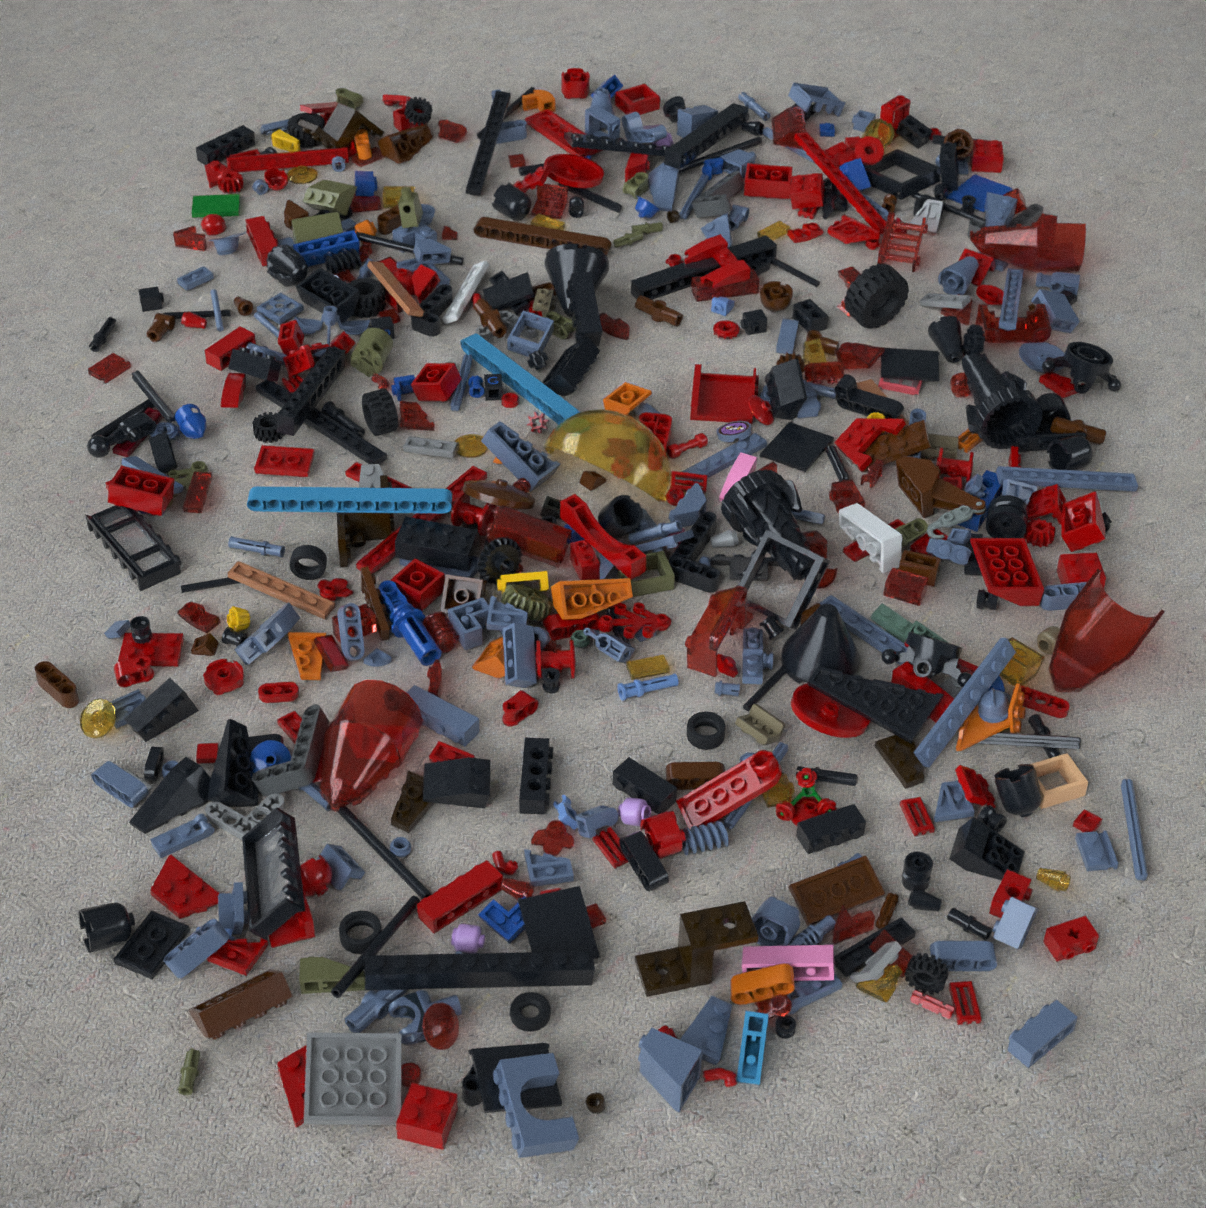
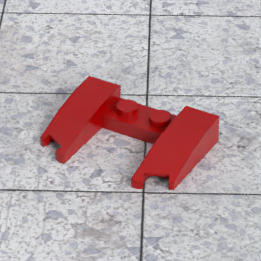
M721 234L697 243L684 253V256L688 255L685 258V264L712 257L720 264L721 268L700 278V282L703 284L708 281L714 282L712 284L713 289L750 279L751 268L744 260L739 261L728 249V242Z

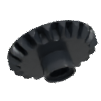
M501 537L487 544L478 560L480 576L490 584L494 583L497 585V579H500L501 575L515 574L516 570L520 569L519 564L522 562L521 556L523 555L518 543L511 538Z

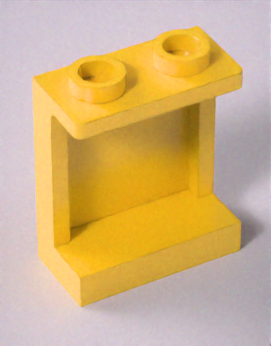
M547 571L501 575L500 579H497V590L503 594L506 589V583L538 580L539 591H548Z

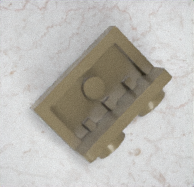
M537 289L533 311H542V317H545L546 313L554 312L556 309L554 290Z
M928 433L931 447L922 450L921 455H924L925 458L933 459L939 456V450L943 448L942 457L957 458L958 437Z
M753 704L750 713L737 717L735 725L740 727L742 732L750 734L762 745L779 741L785 728L784 722L758 704Z

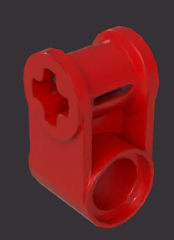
M139 656L117 662L114 665L117 684L120 687H129L152 680L154 670L151 668V659L148 656Z
M523 690L518 691L513 697L503 703L504 715L502 716V722L510 727L518 725L537 710L539 702Z

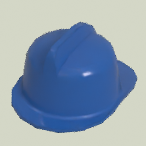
M637 196L638 201L635 210L639 213L638 217L650 219L657 212H660L651 202Z

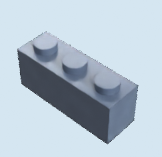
M513 623L503 628L505 685L527 688L537 683L533 626Z
M1055 1000L1050 1005L1046 1004L1035 1018L1030 1017L1024 1024V1027L1020 1030L1016 1029L1011 1033L1007 1051L1026 1067L1030 1068L1074 1031L1078 1017L1058 1000Z

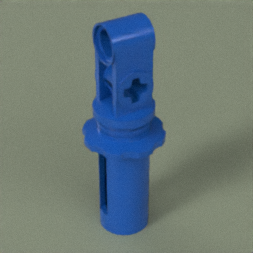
M387 580L380 583V602L385 605L386 612L393 624L391 626L392 633L397 638L404 637L422 665L429 666L437 662L442 652L423 625L426 620L423 612L420 609H415L412 604L408 603L406 597L400 592L393 581Z

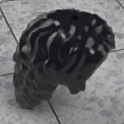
M289 245L274 246L272 251L268 253L267 273L275 280H278L283 285L292 287L298 285L306 278L308 265L302 255Z

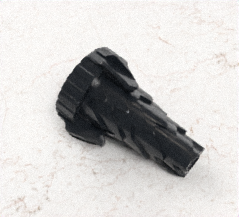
M985 353L966 354L962 358V368L975 406L967 405L965 407L969 431L972 434H978L980 439L982 438L988 446L998 449H1009L1011 446H1015L1017 436L1035 434L1043 417L1042 409L1034 395L1029 390H1026V381L1008 371L1001 374L992 365Z
M758 470L741 478L725 494L721 503L722 514L735 531L743 532L744 539L758 547L760 536L768 530L811 551L805 543L807 539L800 531L798 522L792 512L800 513L803 510L798 491L792 480H784L781 475L773 470ZM775 540L772 541L767 551L784 571H788L794 581L796 579H806L815 562L814 559Z

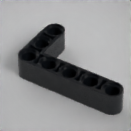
M708 511L703 512L690 529L693 531L694 537L683 540L668 561L675 575L674 581L708 593H714L719 589L720 572L718 569L696 562V560L709 543L710 537H713L716 532L717 517L715 513Z

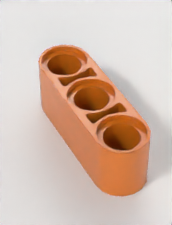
M359 129L354 136L358 158L362 160L372 157L367 130Z
M778 964L734 975L731 978V1001L737 1005H745L792 993L795 989L793 967L789 964Z

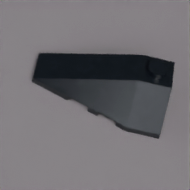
M228 719L210 779L208 800L220 802L228 807H255L258 805L259 790L252 781L255 765L254 762L250 761L249 751L251 746L247 726L232 719Z
M185 757L169 771L129 821L130 825L146 834L168 823L169 819L179 814L180 816L187 814V810L195 806L199 808L210 801L208 796L211 778L201 765Z

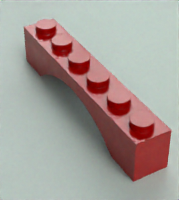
M573 494L560 501V518L624 575L632 580L645 573L646 555L635 545L623 544L610 536L597 522L588 505L580 497Z

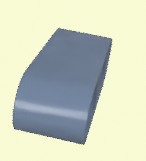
M524 120L503 122L497 144L525 139L527 137V122Z
M1090 582L1048 585L1044 587L1040 606L1047 611L1091 607L1094 603L1097 587Z
M348 603L341 606L337 614L340 641L344 659L355 661L362 658L365 651L360 609L356 604ZM346 608L352 611L351 618L346 615ZM349 627L354 630L353 637L348 635ZM351 647H354L357 651L355 657L350 654Z
M111 761L105 762L91 774L92 780L97 786L130 808H133L149 794L144 783Z
M211 919L165 956L164 963L178 979L182 978L229 940L230 936L217 919Z
M936 941L930 945V954L934 955L936 960L940 958L942 960L941 964L945 963L949 971H991L997 966L994 944L989 941Z

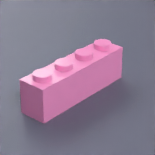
M743 946L742 971L745 973L778 964H789L794 969V981L834 980V946Z

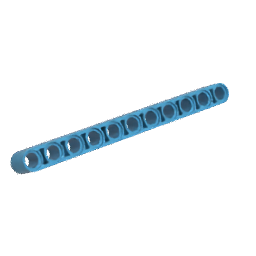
M475 333L461 340V348L466 354H471L475 361L492 374H501L502 381L545 413V415L571 435L576 436L590 428V421L583 413L480 335Z
M257 486L249 490L247 507L256 512L444 514L450 512L452 508L453 495L448 489Z

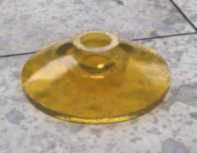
M298 166L289 170L287 175L292 183L308 184L317 178V171L308 166Z
M465 434L458 437L454 441L459 443L457 454L466 458H475L485 454L488 448L481 442L483 436Z
M99 698L85 706L80 717V726L86 736L96 739L105 736L111 731L116 720V711L113 704L106 699Z

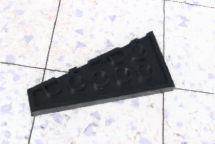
M819 666L808 680V686L910 744L915 740L944 695L940 693H927L922 689L905 688L904 685L882 680L864 679L863 676L859 675L851 676L843 674L842 671Z

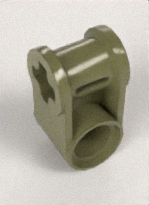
M346 88L336 89V102L353 109H357L363 104V97L359 93L352 92Z
M639 172L626 181L623 185V193L630 194L635 199H638L637 196L640 197L648 191V174Z
M557 312L545 314L546 318L554 320L553 335L560 339H566L569 333L576 330L572 326V319L566 318Z
M917 518L895 529L902 534L901 549L920 538L927 531L928 525L925 520Z

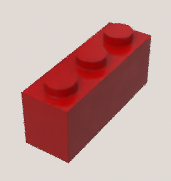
M239 326L205 349L206 364L220 371L224 370L229 366L232 349L240 350V347L247 348L250 342L256 344L255 333Z

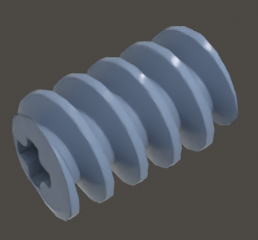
M717 821L715 825L708 823L707 826L704 824L699 825V828L692 826L691 829L687 827L683 829L686 840L682 842V848L685 855H688L689 848H691L694 854L697 852V847L700 848L701 852H704L705 845L708 846L709 850H713L714 843L718 849L721 848V842L728 847V834L723 823Z

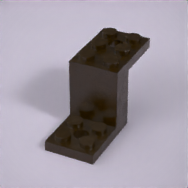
M340 103L337 104L323 130L302 119L298 123L302 127L303 132L308 135L311 134V138L317 142H322L321 145L327 149L348 148L359 129L367 130V133L374 137L376 135L382 137L384 134L383 130L357 110Z
M380 475L381 488H392V482H388L387 475ZM337 512L340 567H348V559H351V548L347 547L351 546L352 534L356 533L358 535V532H361L365 535L366 541L386 539L391 534V531H395L394 520H390L394 519V513Z
M746 902L681 913L678 947L636 955L635 964L646 997L712 984L715 950L758 942L759 936ZM726 923H732L735 925V927L727 928L724 925ZM659 969H665L668 973L661 975L656 971Z

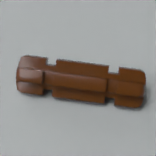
M892 892L887 894L886 901H884L876 920L875 926L877 929H882L889 924L898 902L899 896Z

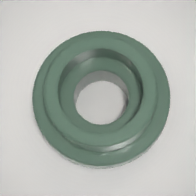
M577 630L571 636L575 647L583 648L589 645L590 637L583 633L584 630Z

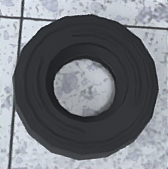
M522 993L515 997L511 1003L510 1017L512 1023L520 1030L528 1032L537 1031L545 1027L550 1020L551 1008L549 1002L539 993ZM526 1006H535L539 1013L533 1018H527L521 1011Z

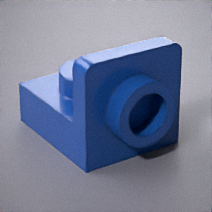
M721 157L704 160L702 173L708 175V181L712 180V175L722 174L723 159Z
M414 375L394 378V385H391L392 394L396 395L398 401H401V394L414 393L411 386L415 379Z

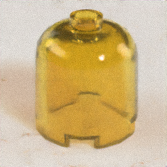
M875 119L867 125L861 138L866 136L875 137L882 142L885 150L893 141L895 134L890 123L883 121V119Z

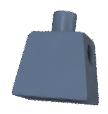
M738 149L720 156L723 159V171L728 174L740 171L743 179L746 174L747 163L755 164L756 154L753 151L748 153Z

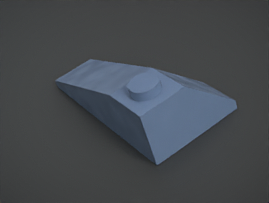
M664 162L649 173L648 187L650 188V194L653 196L654 205L660 211H671L679 180V169L664 165Z

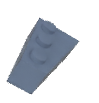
M706 105L694 106V108L688 107L684 110L678 109L677 135L684 138L717 115L718 110Z

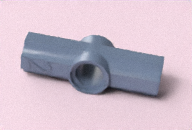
M408 989L370 990L363 997L361 1005L345 1018L346 1025L353 1033L362 1032L376 1018L380 1020L386 1017L389 1013L388 1006L390 1003L403 996Z

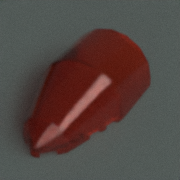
M1036 222L1032 223V226L1022 227V224H1016V227L1006 228V225L988 226L981 228L976 233L970 231V241L981 254L1028 272L1077 273L1080 271L1084 257L1086 224Z
M1097 569L1064 613L1048 667L1055 691L1081 692L1127 662L1150 634L1165 611L1161 609L1155 617H1143L1124 609L1104 591L1100 583L1101 570Z
M364 680L354 684L347 692L329 724L324 736L320 795L323 800L328 802L332 811H339L340 807L349 804L355 806L365 800L377 788V784L382 779L386 780L394 768L398 769L402 765L423 724L419 707L408 693L396 685L382 680Z

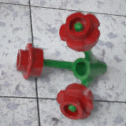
M803 768L796 775L798 785L803 788L802 791L791 802L783 801L776 805V815L781 820L790 821L795 814L794 805L803 796H814L818 800L817 810L819 815L836 810L837 807L835 801L829 798L822 799L815 790L816 772L811 771L810 768Z

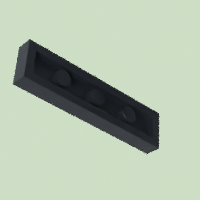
M900 917L835 955V966L845 977H848L854 971L857 972L867 965L865 961L886 943L897 941L902 945L914 938L916 931Z

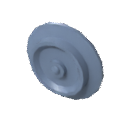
M1029 341L1019 348L1021 360L1029 368L1042 373H1046L1042 369V364L1046 361L1047 357L1056 358L1064 356V352L1058 347L1042 341ZM1055 367L1053 372L1061 370L1063 367Z

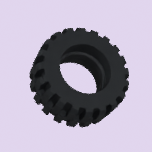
M877 264V266L873 265L869 269H865L861 275L856 277L854 282L852 281L850 289L846 292L845 308L862 327L873 329L887 324L889 320L891 321L900 312V309L905 305V300L908 298V282L888 264Z

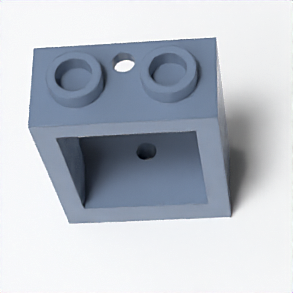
M594 105L585 110V134L597 137L607 136L611 139L620 138V118ZM600 121L608 125V134L600 130Z
M522 311L507 339V350L527 357L539 349L542 353L554 332V320ZM525 325L545 332L539 344L519 337Z

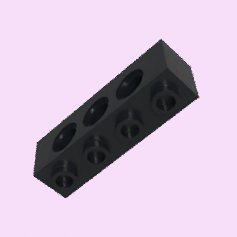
M242 125L197 146V160L204 165L216 160L221 162L226 157H229V155L237 154L256 145L254 131Z
M525 737L519 814L545 815V806H549L550 794L546 793V791L551 790V778H548V775H552V762H549V759H553V747H550V738Z

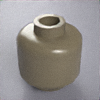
M1050 626L1037 636V644L1042 652L1052 655L1065 646L1066 636L1060 628Z

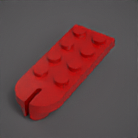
M761 750L676 800L688 828L691 829L692 826L699 828L701 824L707 826L708 823H714L774 787L782 775L781 765L772 752Z

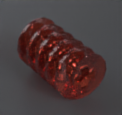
M435 612L424 618L423 625L441 652H450L458 642L459 635L444 612Z

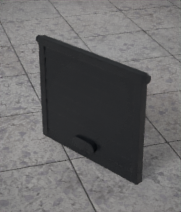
M879 348V351H881V378L939 382L938 355H940V352Z
M790 421L760 453V457L806 472L826 450V447L833 442L834 437Z
M580 886L524 899L522 897L517 898L531 952L593 951V959L600 958Z
M549 1043L475 1048L468 1051L469 1055L472 1056L485 1113L505 1111V1107L501 1105L499 1099V1086L495 1084L493 1072L499 1061L549 1053ZM557 1081L553 1086L528 1089L520 1095L525 1109L562 1105Z

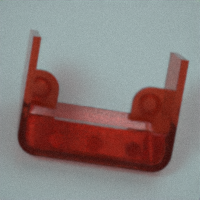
M736 586L717 591L710 596L709 605L692 635H688L685 641V647H687V668L716 678L718 648L733 621L744 625L747 622V588Z

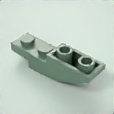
M883 603L870 617V619L885 628L886 632L904 644L909 632L947 642L917 620L912 624Z

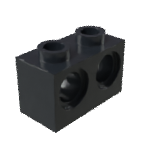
M908 115L900 121L895 133L919 149L929 141L933 131L913 116Z
M811 299L793 304L792 318L798 320L799 324L807 332L811 330L820 332L827 329L828 315Z

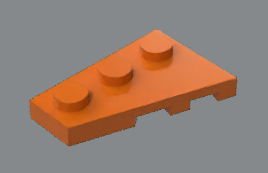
M288 632V640L300 679L321 680L325 648L320 638H327L326 633Z

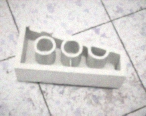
M858 503L839 510V526L852 540H857L862 551L867 550L871 555L869 559L873 563L877 562L880 565L879 570L882 573L899 567L902 534Z

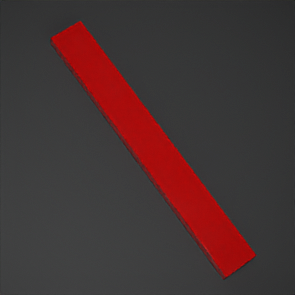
M347 147L226 157L228 171L233 170V172L260 171L271 167L283 169L332 164V159L336 156L343 157L345 163H349Z

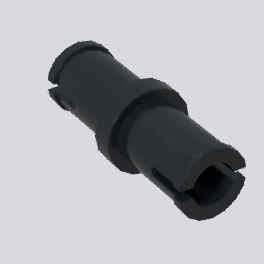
M952 908L948 913L947 920L962 927L963 931L971 932L984 941H987L991 936L993 929L977 921L976 917L968 916L956 908Z

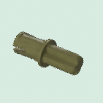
M645 222V224L632 225L631 228L633 229L631 231L634 233L641 230L643 234L646 233L648 235L652 232L662 231L663 224L662 222Z
M638 230L614 239L613 243L615 248L627 244L630 246L634 242L643 240L644 236L642 231Z
M194 1048L187 1051L184 1066L180 1069L181 1079L178 1091L182 1095H191L193 1093L195 1078L199 1075L197 1068L200 1051Z

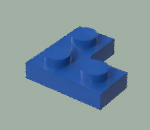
M493 899L478 914L482 921L509 944L525 929L518 903L508 912Z

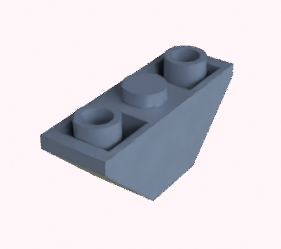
M695 483L691 489L689 488L684 498L679 500L676 508L671 510L669 514L670 522L680 520L682 527L692 526L699 516L706 512L707 500L698 483Z

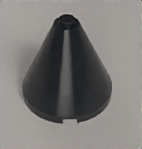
M564 244L556 246L546 253L545 269L563 311L568 317L573 318V313L569 311L570 298L566 296L567 282L570 280L571 274L591 272L594 291H596L609 272L610 263L608 257L594 247L587 246V249L577 248V244Z
M823 604L786 640L782 648L781 663L784 665L787 675L800 684L801 681L808 683V680L818 666L842 671L843 674L854 676L859 669L860 655L838 609L831 604Z

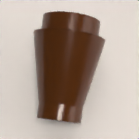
M240 296L234 299V304L239 314L248 316L253 312L252 302Z

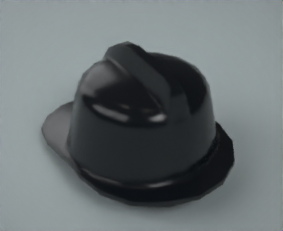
M681 96L669 99L663 106L664 115L671 122H677L678 109H686L685 101Z

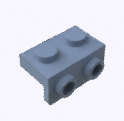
M234 882L232 893H220L218 895L219 923L224 929H232V935L242 934L243 925L248 922V910H244V904H247V891H243V882Z

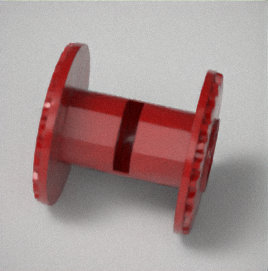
M872 136L859 139L853 150L856 158H861L862 163L865 165H875L884 156L882 142Z
M940 448L936 466L939 467L941 474L949 475L950 477H966V486L972 475L974 452H970L969 461L944 458L942 457L943 448Z
M462 492L453 504L451 523L453 526H461L463 519L467 524L476 523L478 524L479 535L486 536L495 523L497 505L487 503L484 508L470 504V496Z
M573 640L569 641V650H558L557 652L541 651L540 641H536L535 662L538 680H541V669L555 668L559 673L563 669L570 668L571 679L575 678L576 658Z

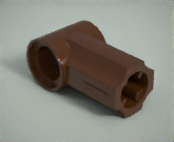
M157 313L152 326L146 332L147 337L152 342L160 340L167 330H173L175 317Z
M811 330L807 333L805 349L808 352L815 353L820 351L829 355H836L839 348L838 341L822 337V334L816 330Z

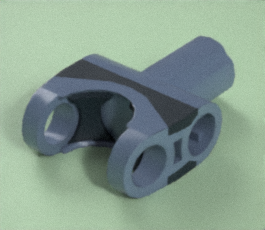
M425 990L404 995L391 1002L388 1006L391 1017H406L413 1020L412 1023L399 1032L401 1033V1043L405 1045L421 1043L438 1037L443 1031L440 1021L462 1014L457 995L432 1002L428 992Z

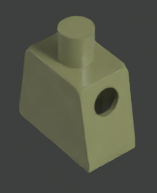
M403 187L401 189L402 195L398 202L402 227H418L423 215L418 193L411 192L410 187Z

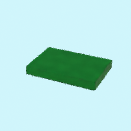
M240 194L193 196L192 218L205 217L209 214H218L222 217L239 216Z

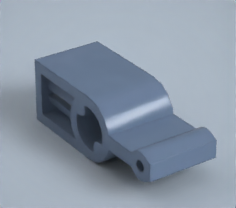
M1055 272L1052 275L1037 273L1035 286L1049 287L1052 292L1060 293L1065 289L1077 295L1080 275L1064 272Z
M585 628L583 631L586 636L596 639L595 644L600 651L617 662L625 664L629 662L635 650L634 647L614 635L600 634L598 630Z

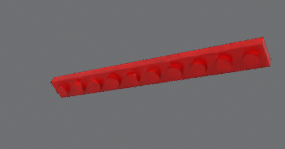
M808 132L796 133L794 139L798 142L799 146L805 150L806 154L812 158L815 164L819 166L873 229L879 231L880 234L889 233L891 227Z
M472 466L450 484L446 489L452 492V507L458 495L463 492L464 482L468 480H486L487 472ZM416 513L412 518L436 522L444 514ZM401 526L356 563V569L361 571V568L369 567L370 573H376L395 556V540Z

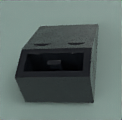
M972 817L958 829L949 860L966 871L1002 881L1007 870L1019 874L1025 851Z

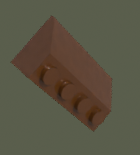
M269 969L188 1009L203 1036L215 1040L226 1034L225 1031L232 1027L237 1029L244 1026L246 1020L252 1017L257 1019L266 1015V1010L272 1007L279 1008L288 1003L287 999L293 996L283 972Z

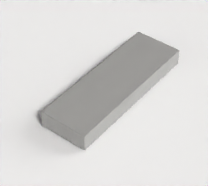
M928 293L920 300L921 306L963 309L971 302L970 296L936 293Z
M409 436L403 446L404 452L454 458L459 449L458 442Z

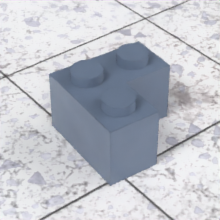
M421 221L418 227L403 228L400 226L392 230L393 241L415 246L416 239H433L437 241V232Z
M483 597L448 609L449 627L464 650L483 644L482 629L487 628L489 605Z

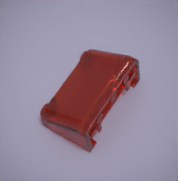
M979 304L975 325L983 327V335H985V341L988 343H1041L1050 338L1052 329L1045 304H1036L1034 311L1027 310L1026 317H1017L1016 330L1010 331L999 328L1000 317H995L994 311L990 312L987 304Z

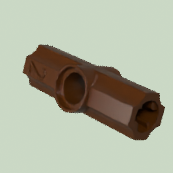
M640 295L635 302V308L651 315L652 320L655 322L665 321L678 327L683 320V314L666 307V302L662 300L653 301Z
M484 299L477 300L474 304V310L480 316L482 326L484 328L488 327L497 338L504 337L507 333V327L501 321L499 311L497 309L493 310Z
M1056 417L1051 425V432L1085 433L1086 439L1089 442L1098 445L1103 444L1105 440L1106 430L1085 425L1084 421L1079 419L1070 421Z

